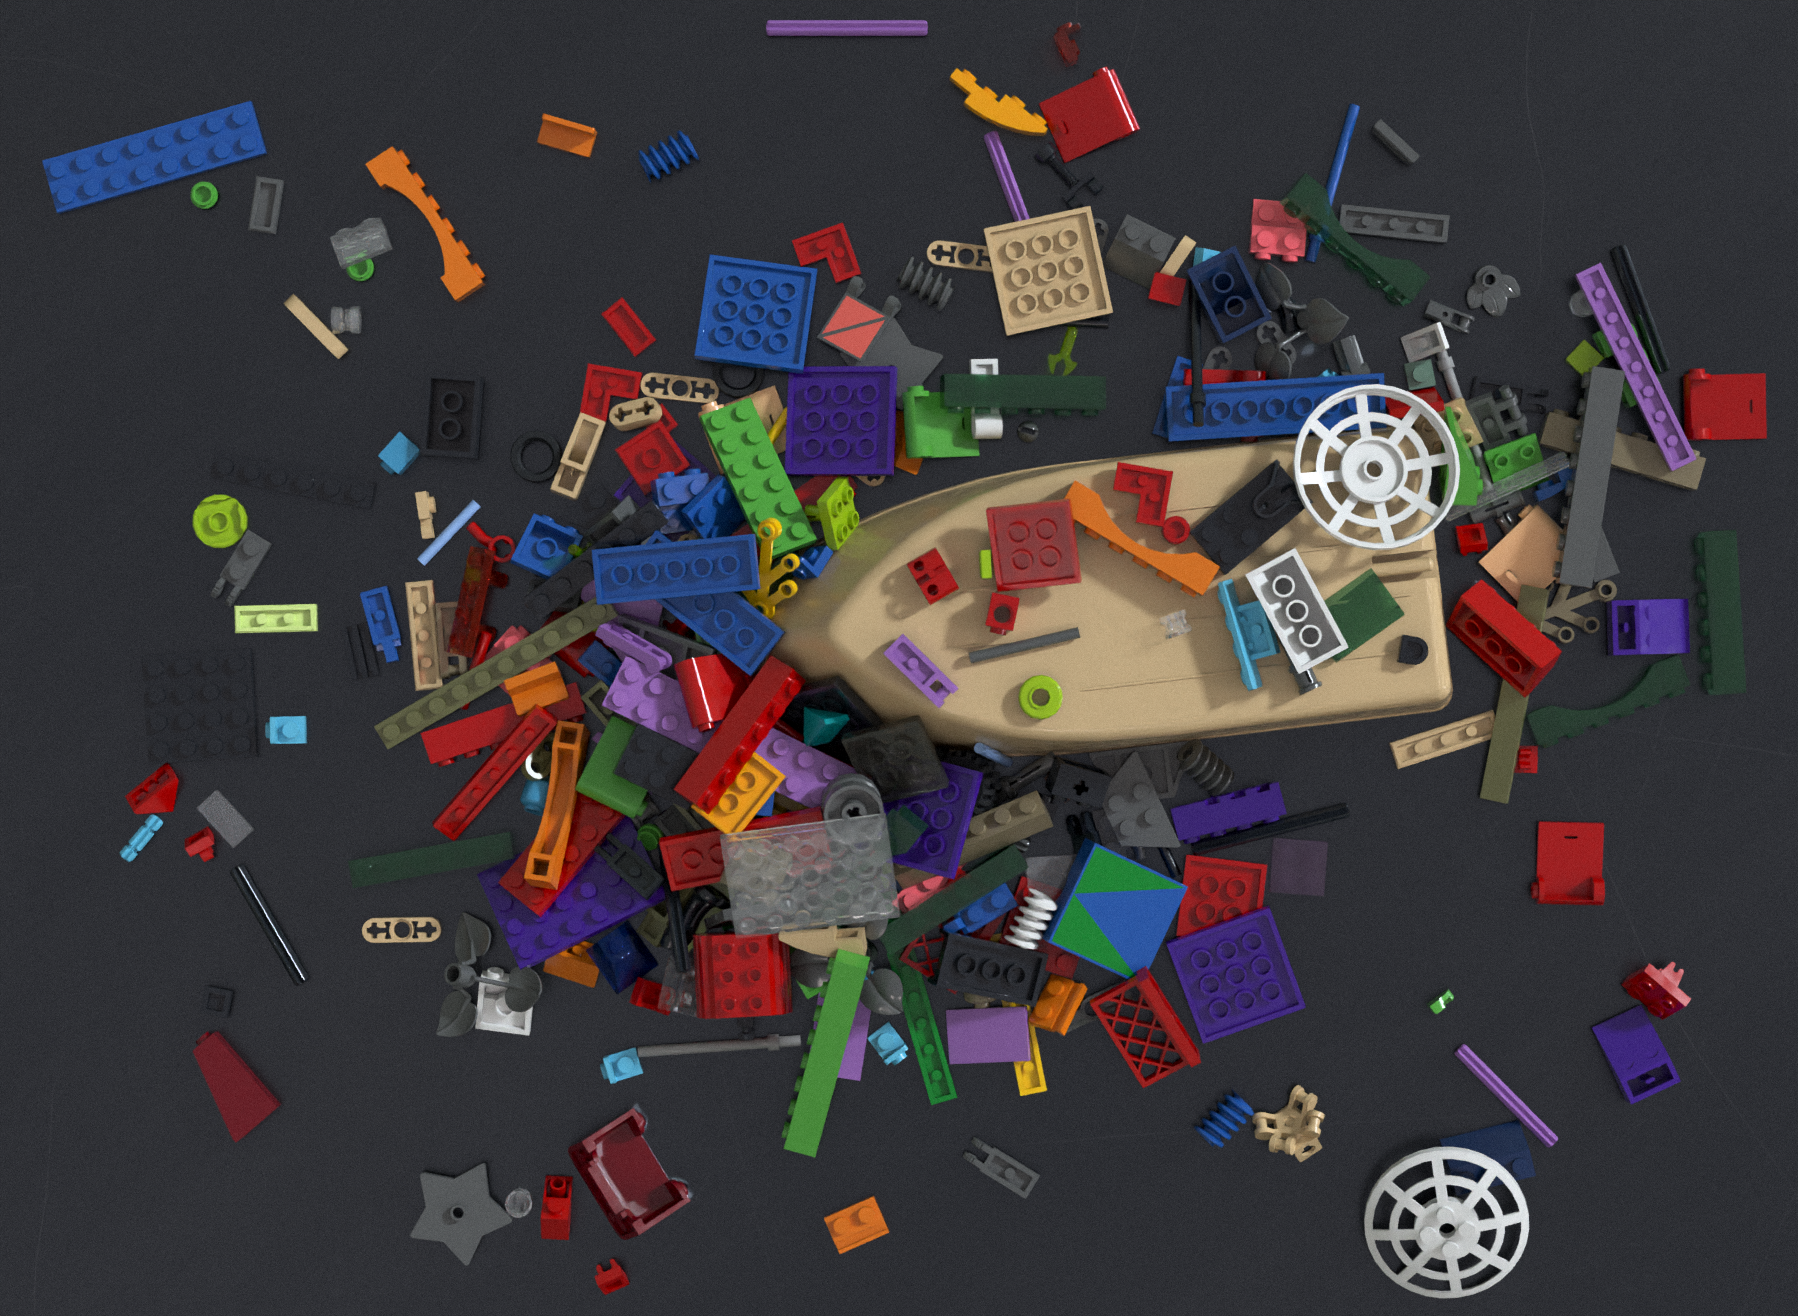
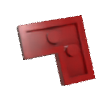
M843 222L792 240L801 267L827 258L835 283L861 275Z
M588 364L580 412L607 422L611 396L638 399L642 373Z
M1121 462L1117 463L1113 491L1140 495L1136 523L1164 527L1173 471Z

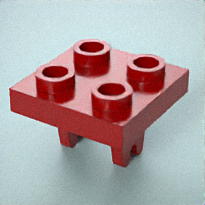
M1671 962L1664 969L1659 970L1649 963L1627 976L1621 984L1627 989L1631 997L1640 1000L1648 1007L1651 1014L1660 1017L1662 1020L1685 1008L1691 1000L1688 995L1678 988L1684 970L1679 969L1677 972H1674L1675 962Z

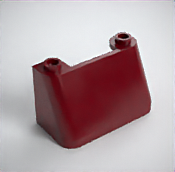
M634 1108L568 1148V1154L614 1231L623 1240L642 1234L691 1201L687 1196L688 1190L681 1181L669 1180L641 1135L645 1132V1119Z

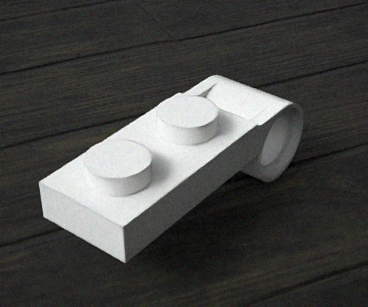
M970 359L973 439H1001L1003 424L1001 414H999L998 359Z

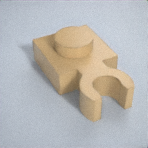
M427 491L416 492L422 539L435 538L432 523V513H436L434 496L429 497V492Z

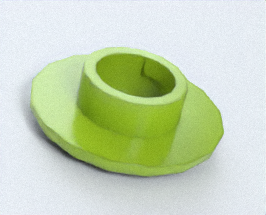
M1037 675L1032 676L1023 683L1019 690L1018 699L1019 705L1025 714L1031 718L1041 720L1050 718L1057 713L1061 707L1063 695L1060 686L1054 679L1049 676ZM1044 689L1047 691L1049 696L1047 704L1040 706L1033 703L1032 694L1035 690Z

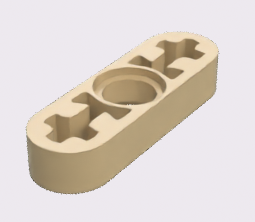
M934 241L927 249V258L935 266L993 273L988 261H981L982 266H976L978 261L977 250L984 251L982 257H989L987 246ZM937 246H941L944 252L951 253L950 247H956L954 253L955 263H949L950 257L942 256L941 261H937L936 256L931 255V252L937 250ZM969 249L973 252L974 260L970 264H963L959 261L958 254L961 250Z
M292 294L284 302V305L336 358L340 359L348 351L347 347L298 297Z
M648 373L641 380L642 392L648 397L708 404L716 401L720 392L715 381L706 378ZM652 378H656L657 383L665 384L664 379H670L668 383L669 395H663L665 389L656 388L655 393H650V389L645 386L646 382L649 383ZM676 381L687 383L688 391L685 395L677 396L673 393L672 386ZM691 382H697L696 388H705V384H710V388L715 390V393L710 394L709 399H704L702 393L695 392L696 398H690L693 390Z
M434 917L371 918L362 927L364 938L371 943L432 942L438 939L442 933V925ZM413 921H418L417 927H425L427 922H431V925L436 927L437 931L433 932L431 937H427V932H417L418 938H414L415 925ZM386 922H391L389 927L391 938H386L388 932L377 934V938L373 937V933H368V928L372 927L373 923H377L379 928H386ZM405 922L409 925L410 932L407 937L401 938L396 935L395 926L397 923Z

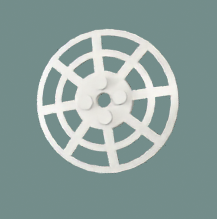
M1379 384L1359 385L1344 389L1330 396L1306 419L1294 447L1292 463L1294 482L1298 496L1306 511L1329 535L1357 548L1392 550L1422 539L1435 529L1447 515L1459 486V454L1454 438L1446 423L1424 400L1410 392L1393 386ZM1367 396L1389 397L1404 402L1411 408L1402 421L1387 414L1369 413ZM1355 397L1357 414L1340 421L1330 431L1317 420L1332 406ZM1420 414L1437 431L1446 453L1429 456L1422 439L1411 428ZM1370 422L1384 423L1396 429L1389 439L1372 436ZM1358 424L1361 439L1355 441L1350 446H1347L1336 437L1344 429ZM1312 430L1323 440L1317 453L1316 472L1301 473L1302 448L1307 434ZM1404 436H1407L1413 443L1420 458L1406 460L1403 452L1398 447ZM1330 446L1342 456L1339 470L1324 472L1325 456ZM1369 463L1377 464L1381 471L1380 476H1370L1367 472V465ZM1448 464V487L1439 508L1425 500L1431 484V467ZM1422 469L1421 486L1418 494H1415L1404 487L1408 471ZM1342 482L1344 488L1349 493L1342 506L1332 496L1327 483ZM1318 484L1324 499L1337 512L1329 525L1321 519L1312 507L1305 494L1303 485ZM1396 495L1410 504L1401 513L1388 517L1385 502L1391 500ZM1358 501L1373 504L1377 519L1363 518L1352 514L1351 511ZM1417 509L1433 517L1416 533L1395 541L1391 525L1407 519ZM1345 520L1360 526L1379 527L1383 543L1359 541L1343 535L1338 530Z
M1433 1147L1403 1157L1380 1176L1372 1188L1366 1203L1364 1214L1365 1237L1375 1262L1388 1277L1400 1286L1424 1296L1459 1298L1490 1288L1513 1269L1527 1243L1529 1213L1525 1197L1518 1183L1498 1162L1470 1149ZM1442 1159L1467 1161L1487 1170L1479 1182L1476 1183L1464 1177L1445 1175ZM1432 1161L1434 1177L1417 1182L1405 1192L1392 1182L1407 1169L1423 1162ZM1496 1176L1511 1191L1519 1211L1503 1215L1497 1200L1487 1190ZM1446 1185L1461 1186L1470 1189L1471 1193L1465 1200L1448 1196ZM1435 1186L1437 1198L1426 1202L1423 1206L1412 1199L1421 1191ZM1385 1190L1397 1200L1391 1213L1389 1229H1373L1375 1208ZM1481 1197L1491 1207L1494 1218L1479 1220L1474 1206ZM1404 1207L1416 1215L1414 1229H1398L1399 1217ZM1521 1222L1519 1244L1513 1257L1508 1261L1497 1255L1503 1243L1505 1226ZM1445 1223L1452 1224L1455 1227L1450 1233H1443L1439 1228ZM1497 1228L1495 1241L1490 1251L1477 1244L1481 1231ZM1375 1240H1391L1396 1254L1407 1265L1398 1275L1391 1271L1383 1261L1377 1250ZM1400 1240H1416L1422 1251L1412 1260L1404 1251ZM1468 1253H1472L1482 1259L1474 1266L1459 1271L1457 1259L1464 1257ZM1431 1257L1446 1260L1448 1273L1432 1271L1423 1266ZM1488 1264L1501 1269L1498 1274L1486 1282L1471 1288L1462 1289L1460 1279L1476 1274ZM1419 1273L1431 1279L1449 1280L1451 1291L1429 1290L1407 1281L1413 1275Z

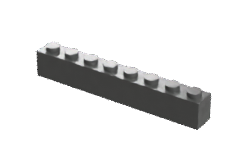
M1592 366L1588 368V372L1583 373L1581 388H1585L1584 399L1579 400L1577 415H1581L1580 426H1575L1573 442H1577L1575 453H1571L1569 460V469H1573L1571 480H1567L1565 486V496L1569 497L1567 507L1562 508L1560 522L1564 523L1563 534L1558 535L1556 550H1560L1559 561H1554L1552 577H1556L1555 584L1587 589L1592 588L1625 371Z

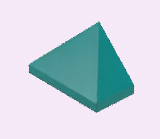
M804 707V744H806V747L829 743L850 720L848 715Z

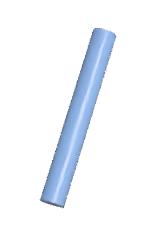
M472 500L417 559L425 566L481 506Z
M979 742L974 746L976 753L1004 767H1010L1013 764L1011 757Z

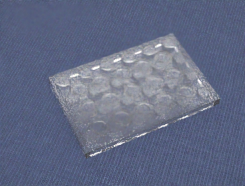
M886 813L720 835L736 939L900 917Z

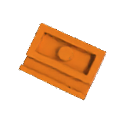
M1051 974L1028 1022L1032 1026L1051 1032H1058L1065 1036L1088 988L1083 983L1079 984L1073 980Z
M874 1195L824 1217L839 1254L889 1233Z

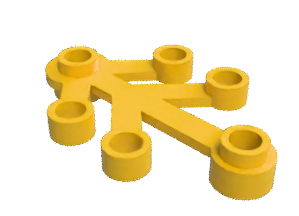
M775 518L763 520L757 529L758 535L762 539L760 565L758 566L761 589H757V592L755 590L742 591L753 607L758 611V606L763 608V615L768 619L774 616L775 605L785 598L792 597L797 592L796 583L792 580H786L779 585L777 592L769 596V585L785 573L794 571L800 565V560L795 554H788L782 558L778 566L771 570L773 540L782 533L781 523ZM764 527L770 530V535L765 532ZM787 559L793 561V567L788 565ZM785 585L791 588V593L785 590Z

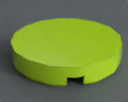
M212 495L201 501L197 509H195L193 528L196 536L204 544L213 548H227L235 545L243 538L247 529V515L244 507L236 499L227 495Z

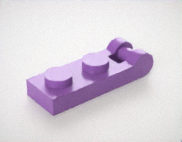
M613 621L604 623L597 629L595 636L601 638L604 644L612 648H618L625 652L626 656L636 661H641L650 673H657L670 667L672 664V657L669 653Z
M904 634L883 653L938 708L945 703L943 700L950 693L954 694L959 689ZM938 679L943 685L934 692L929 686Z

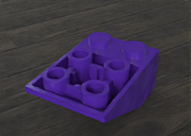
M1688 599L1614 600L1606 602L1608 655L1690 653Z
M1638 1005L1591 1027L1626 1102L1634 1104L1681 1082L1666 1049L1642 1005Z

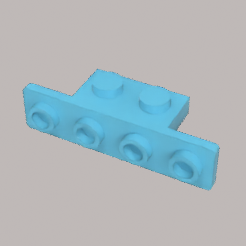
M1229 579L1219 582L1217 594L1221 604H1224L1226 612L1225 623L1233 636V651L1240 661L1242 682L1247 686L1248 691L1262 687V681L1256 659L1281 653L1274 627L1259 600L1240 605L1233 580Z

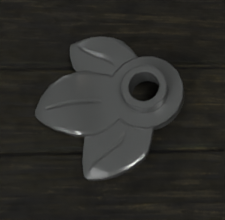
M1484 265L1477 270L1475 283L1467 291V303L1470 309L1483 305L1489 314L1499 318L1506 310L1507 298L1519 297L1520 288L1512 276L1501 274L1500 270L1493 265ZM1492 274L1493 281L1487 284L1485 278L1487 275Z

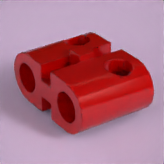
M936 547L906 564L929 605L936 603L959 589Z

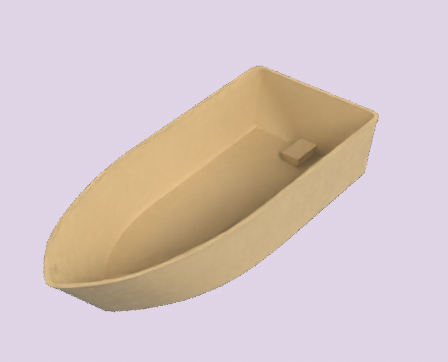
M1387 425V428L1371 429L1372 436L1389 439L1396 428ZM1411 426V428L1418 434L1416 428ZM1343 430L1336 436L1347 446L1361 439L1359 430ZM1308 434L1305 438L1301 452V473L1316 472L1317 453L1323 441L1316 434ZM1298 436L1016 470L934 491L876 512L859 520V525L838 550H832L833 554L818 578L802 580L795 577L791 572H787L769 585V596L777 592L779 585L786 580H792L796 583L797 592L792 597L785 598L775 605V613L770 620L785 631V634L756 671L758 674L770 656H773L793 668L806 680L804 684L839 676L863 700L869 709L880 718L889 730L897 736L906 748L929 751L934 747L938 748L940 746L949 751L974 750L975 744L980 742L1009 757L1045 756L1050 751L1056 756L1190 741L1193 739L1201 740L1429 713L1446 707L1453 694L1434 529L1422 539L1404 547L1392 550H1368L1343 543L1329 535L1304 509L1229 573L1224 575L1219 569L1204 595L1199 596L1196 594L1193 598L1180 590L1181 584L1174 580L1171 583L1162 580L1156 576L1158 572L1156 569L1149 565L1146 569L1132 562L1134 556L1125 551L1122 555L1107 547L1110 542L1102 537L1098 541L1083 532L1085 527L1076 522L1074 528L1082 578L1081 583L997 591L986 515L988 507L1064 499L1073 482L1077 481L1100 495L1103 506L1112 522L1134 542L1148 549L1168 554L1197 552L1213 562L1191 534H1189L1184 542L1171 544L1163 538L1162 527L1136 523L1140 495L1113 491L1117 463L1121 462L1173 471L1165 520L1172 516L1183 517L1189 523L1191 531L1276 459L1279 460L1280 466L1294 481L1292 463L1294 447ZM1404 436L1398 447L1403 452L1406 460L1420 458L1413 443L1407 436ZM1330 446L1325 456L1324 472L1339 470L1342 456ZM1369 463L1367 465V472L1370 476H1380L1381 471L1377 464ZM1422 469L1408 471L1404 487L1415 494H1418L1421 486ZM1342 482L1327 483L1332 496L1342 506L1349 495ZM1318 484L1303 485L1306 496L1313 501L1312 507L1321 519L1329 525L1337 512L1324 499ZM1428 491L1425 500L1431 503L1430 492ZM1397 495L1385 502L1388 517L1401 513L1410 505ZM1358 501L1351 511L1352 514L1363 518L1377 519L1373 504ZM1417 509L1407 519L1391 525L1395 541L1416 533L1433 517ZM1345 520L1338 530L1343 535L1359 541L1383 543L1379 527L1360 526ZM825 537L817 540L812 545L804 547L795 555L802 557L804 552L810 547L825 546ZM936 547L959 589L936 603L929 605L906 564ZM1296 548L1349 648L1313 666V672L1317 680L1322 682V686L1299 695L1298 691L1300 688L1294 675L1288 671L1291 665L1275 632L1281 653L1256 659L1262 687L1248 691L1247 686L1243 684L1240 671L1242 668L1239 658L1235 656L1233 651L1234 640L1232 633L1228 630L1225 623L1226 612L1224 604H1221L1218 598V583L1232 579L1240 605L1258 601L1259 599L1246 574ZM981 550H991L992 579L982 580L980 578L979 552ZM785 585V590L791 593V588ZM992 592L1020 598L1013 631L1007 630L1006 636L991 633L990 627L985 626ZM758 606L759 611L763 614V608ZM1000 606L994 611V618L999 623L1006 622L1010 617L1009 610L1006 607ZM1078 627L1080 638L976 663L970 662L969 652ZM902 634L959 688L954 694L950 693L943 700L945 703L940 708L883 654ZM1402 635L1419 637L1426 642L1428 656L1422 663L1410 665L1397 662ZM1037 675L1049 676L1054 679L1060 686L1063 695L1062 704L1057 713L1050 718L1041 720L1031 718L1025 714L1019 705L1018 699L1019 690L1023 683L1032 676ZM936 679L929 687L936 692L943 684ZM1044 689L1035 690L1032 694L1033 703L1040 706L1047 704L1049 698L1047 691Z

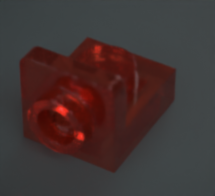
M1068 22L1058 27V33H1055L1053 37L1066 67L1072 66L1078 61L1079 48L1075 40H1069L1068 37L1080 32L1081 26L1079 23L1072 25L1071 22Z

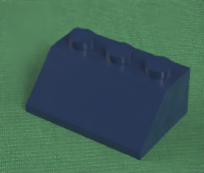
M1519 1120L1439 1139L1441 1147L1465 1148L1486 1155L1504 1167L1516 1181L1536 1176L1530 1150ZM1444 1159L1448 1175L1464 1177L1476 1183L1479 1182L1487 1170L1467 1161ZM1496 1176L1488 1188L1502 1185L1504 1182ZM1451 1185L1452 1192L1456 1196L1471 1192L1470 1189Z

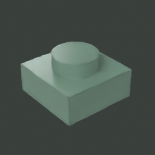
M1431 359L1403 364L1408 391L1436 386Z

